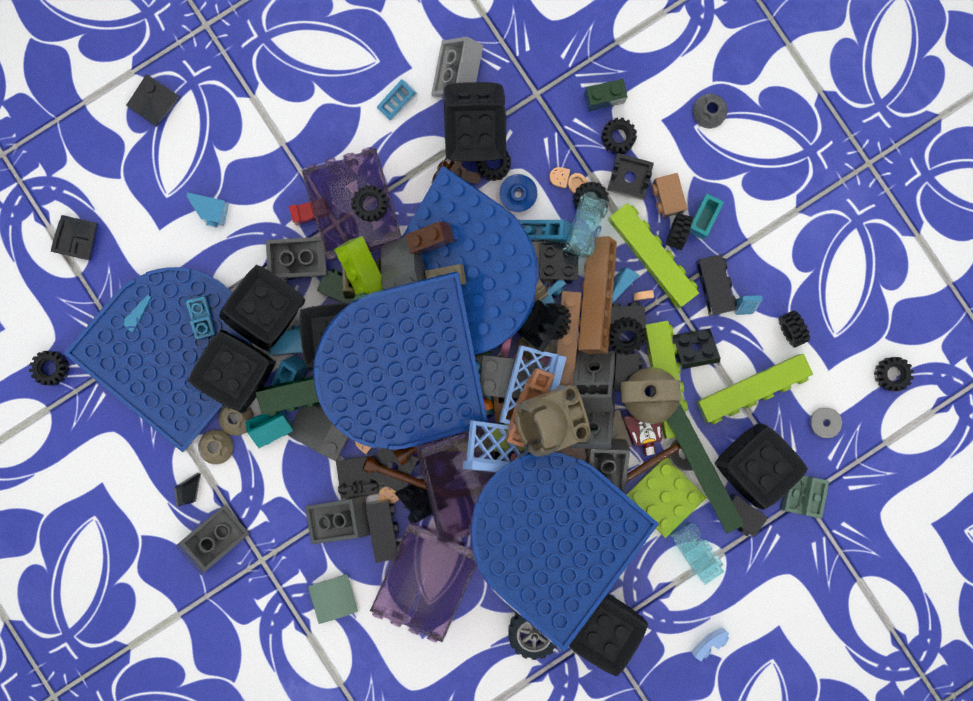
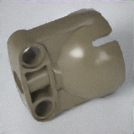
M648 367L640 369L627 382H621V403H624L630 414L642 423L657 424L665 422L679 407L681 401L680 380H675L670 373L661 368ZM654 387L657 390L655 396H646V388Z
M558 386L552 391L521 402L516 408L515 422L520 438L524 445H529V452L537 457L549 455L578 442H586L590 437L591 433L587 414L580 393L575 386ZM566 390H567V392H568V397H567V398L565 397V392H566Z

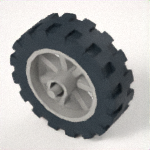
M516 613L514 617L512 616L508 626V638L511 647L515 649L518 655L521 654L525 659L537 660V658L543 659L546 658V655L553 653L554 648H557L553 643L540 635L541 633L523 617L519 618ZM525 624H528L529 629L522 628V627H523ZM520 632L526 633L528 635L522 638L520 636ZM530 639L531 641H533V643H528L526 641Z

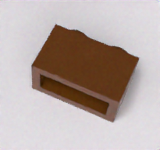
M438 221L405 234L410 254L422 255L455 242L450 223Z

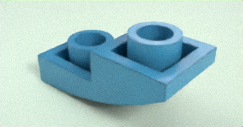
M558 280L547 291L549 295L541 301L545 304L554 303L555 300L552 295L554 294L556 297L562 291H565L563 289L566 285L565 281Z
M206 295L186 300L195 339L215 335Z

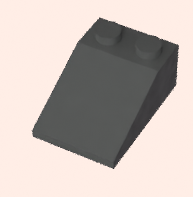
M325 237L266 240L267 270L280 279L294 280L327 276Z
M406 237L381 246V283L383 290L426 279L422 255L410 254Z
M483 355L480 379L482 395L506 397L516 358ZM522 359L524 364L530 361L529 359ZM539 361L542 368H544V361ZM536 362L527 367L530 375L535 368H538ZM524 369L517 374L519 383L528 378ZM519 388L512 393V398H519L521 394Z
M306 405L301 406L292 424L293 431L287 434L334 461L339 460L350 439L335 427L324 411L314 406L306 407Z
M612 439V449H586V462L601 472L625 493L630 448L627 440Z
M365 496L305 506L311 544L355 539L370 535Z
M223 505L181 540L176 547L199 574L202 575L250 533L231 511Z

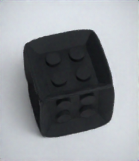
M465 82L446 85L443 89L446 158L459 162L493 161L504 158L506 152V111L503 86L492 82Z
M256 264L228 298L219 313V317L238 334L269 352L291 324L299 308L304 305L305 298L278 276Z
M350 303L318 305L300 309V335L306 369L313 370L316 350L325 329L334 317Z
M219 330L194 366L188 382L222 405L239 413H245L247 408L256 399V391L265 385L271 375L276 361L251 344L229 334L226 330Z
M755 424L745 431L714 463L722 475L745 499L751 502L754 507L762 510L767 509L780 500L802 479L808 470L799 455L778 433L766 424Z
M608 593L569 647L596 667L617 677L625 669L646 633L648 623L643 616L638 615L632 608Z

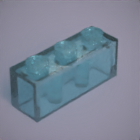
M588 193L581 196L563 249L564 251L582 258L593 254L596 247L594 243L595 238L599 236L602 229L600 225L601 220L605 218L608 211L606 200Z
M687 521L669 535L700 581L706 585L724 573V570L721 568L723 563L717 555L713 556L710 551L712 547L706 539L702 540L699 535L701 531L695 523L692 525Z

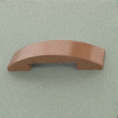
M535 368L514 408L507 431L506 442L525 447L515 422L516 408L521 402L548 392L555 376L554 374L539 368Z

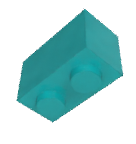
M706 194L701 199L693 216L689 233L702 240L705 239L724 202Z
M284 410L279 411V414L273 416L259 414L245 422L247 433L258 448L268 445L293 431L290 418Z

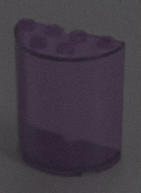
M367 147L362 149L361 153H347L343 155L344 159L336 161L335 158L324 161V164H311L306 166V169L301 170L327 260H339L334 249L360 236H363L370 253L381 250V246L402 238L376 148ZM364 185L379 187L388 198V211L377 222L363 221L354 213L351 204L353 202L351 200L355 196L354 192H358L360 187L364 188ZM372 196L365 198L363 208L367 211L374 210L378 204L377 199Z
M482 427L476 428L475 434L480 438L485 432ZM469 431L416 446L438 538L442 544H449L454 542V539L457 537L470 535L471 518L477 498L486 483L495 474L493 472L462 469L463 461H467ZM488 436L482 441L486 449L493 445ZM477 446L474 448L473 457L479 458L483 451ZM493 449L489 454L494 460H496L495 452Z
M409 522L370 612H373L372 615L376 618L383 619L384 617L391 620L390 623L397 627H401L402 624L408 626V631L413 634L419 635L421 633L426 635V638L432 642L437 643V641L443 643L477 565L472 547L465 546L464 542L425 525L422 527L417 523Z

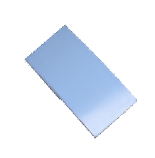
M724 628L715 630L700 641L691 652L692 655L699 661H702L703 658L706 659L711 653L712 646L719 650L721 646L726 645L730 633Z

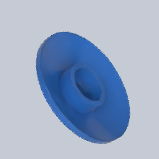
M511 175L501 184L500 200L507 209L513 212H524L530 209L536 202L537 187L534 181L526 175ZM517 191L522 193V196L519 198L515 196Z

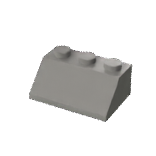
M469 37L442 40L431 95L443 98V89L446 85L476 82L483 45Z

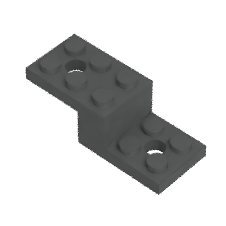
M577 351L573 386L578 389L582 398L589 427H595L598 430L590 432V437L586 442L571 445L572 448L612 449L615 412L613 387L615 351H608V354H586L582 351ZM594 366L599 367L596 371L590 370Z

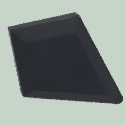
M197 472L174 487L176 506L179 507L196 502L201 473Z

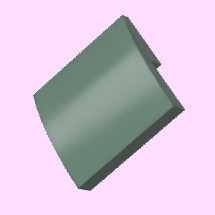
M803 476L783 496L781 510L822 519L829 481Z
M347 574L307 586L318 624L358 612Z

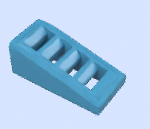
M401 79L377 108L391 121L416 96L417 92L405 80ZM402 88L409 93L407 96L401 91ZM397 93L403 98L402 101L395 96ZM391 99L398 104L397 107L390 101ZM386 104L393 109L392 113L385 107Z
M621 268L614 281L612 303L639 276L638 273L629 268Z
M147 295L124 319V326L126 328L129 326L138 327L139 324L136 318L139 322L144 315L142 313L149 306L151 296ZM129 328V329H128V330H130L132 333H134V331H135L134 328Z
M742 296L736 299L737 306H735L736 310H734V313L736 315L753 314L762 302V296Z

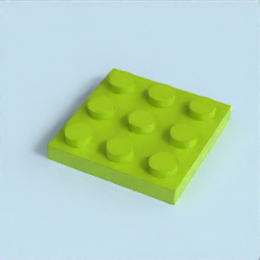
M668 457L656 464L626 494L659 523L656 529L665 538L706 499L702 492L679 469L673 466Z

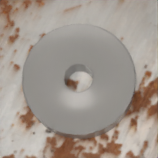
M819 408L812 413L809 425L811 431L816 436L832 438L840 432L842 419L840 414L832 408ZM825 419L828 421L827 426L823 425Z

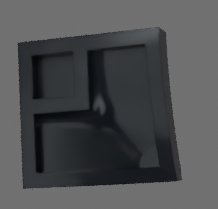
M146 74L126 106L157 127L172 110L180 96Z
M61 215L50 252L91 260L99 223Z

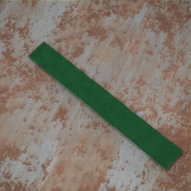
M679 403L676 412L666 421L725 533L728 534L743 526L744 523L684 409Z

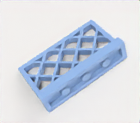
M519 345L499 422L510 424V420L506 419L507 412L515 408L517 401L514 402L512 399V393L518 388L522 392L523 388L521 386L525 385L531 376L527 369L529 365L536 362L539 369L547 370V372L555 375L549 388L552 391L560 384L567 357ZM524 350L529 351L533 357L526 364L522 360ZM543 356H549V364L542 368L538 360ZM524 369L528 378L519 383L517 374Z
M470 421L467 461H463L462 469L496 473L503 466L511 462L507 457L510 451L513 450L517 455L516 459L529 452V445H525L527 449L521 454L516 448L517 445L508 443L510 447L504 452L499 444L504 439L506 440L507 432L505 430H508V425ZM476 426H481L485 432L480 438L475 434ZM496 428L502 434L497 441L491 434ZM487 436L493 443L488 449L482 444V441ZM477 446L483 451L479 458L473 457L474 448ZM495 447L500 453L496 460L489 454Z

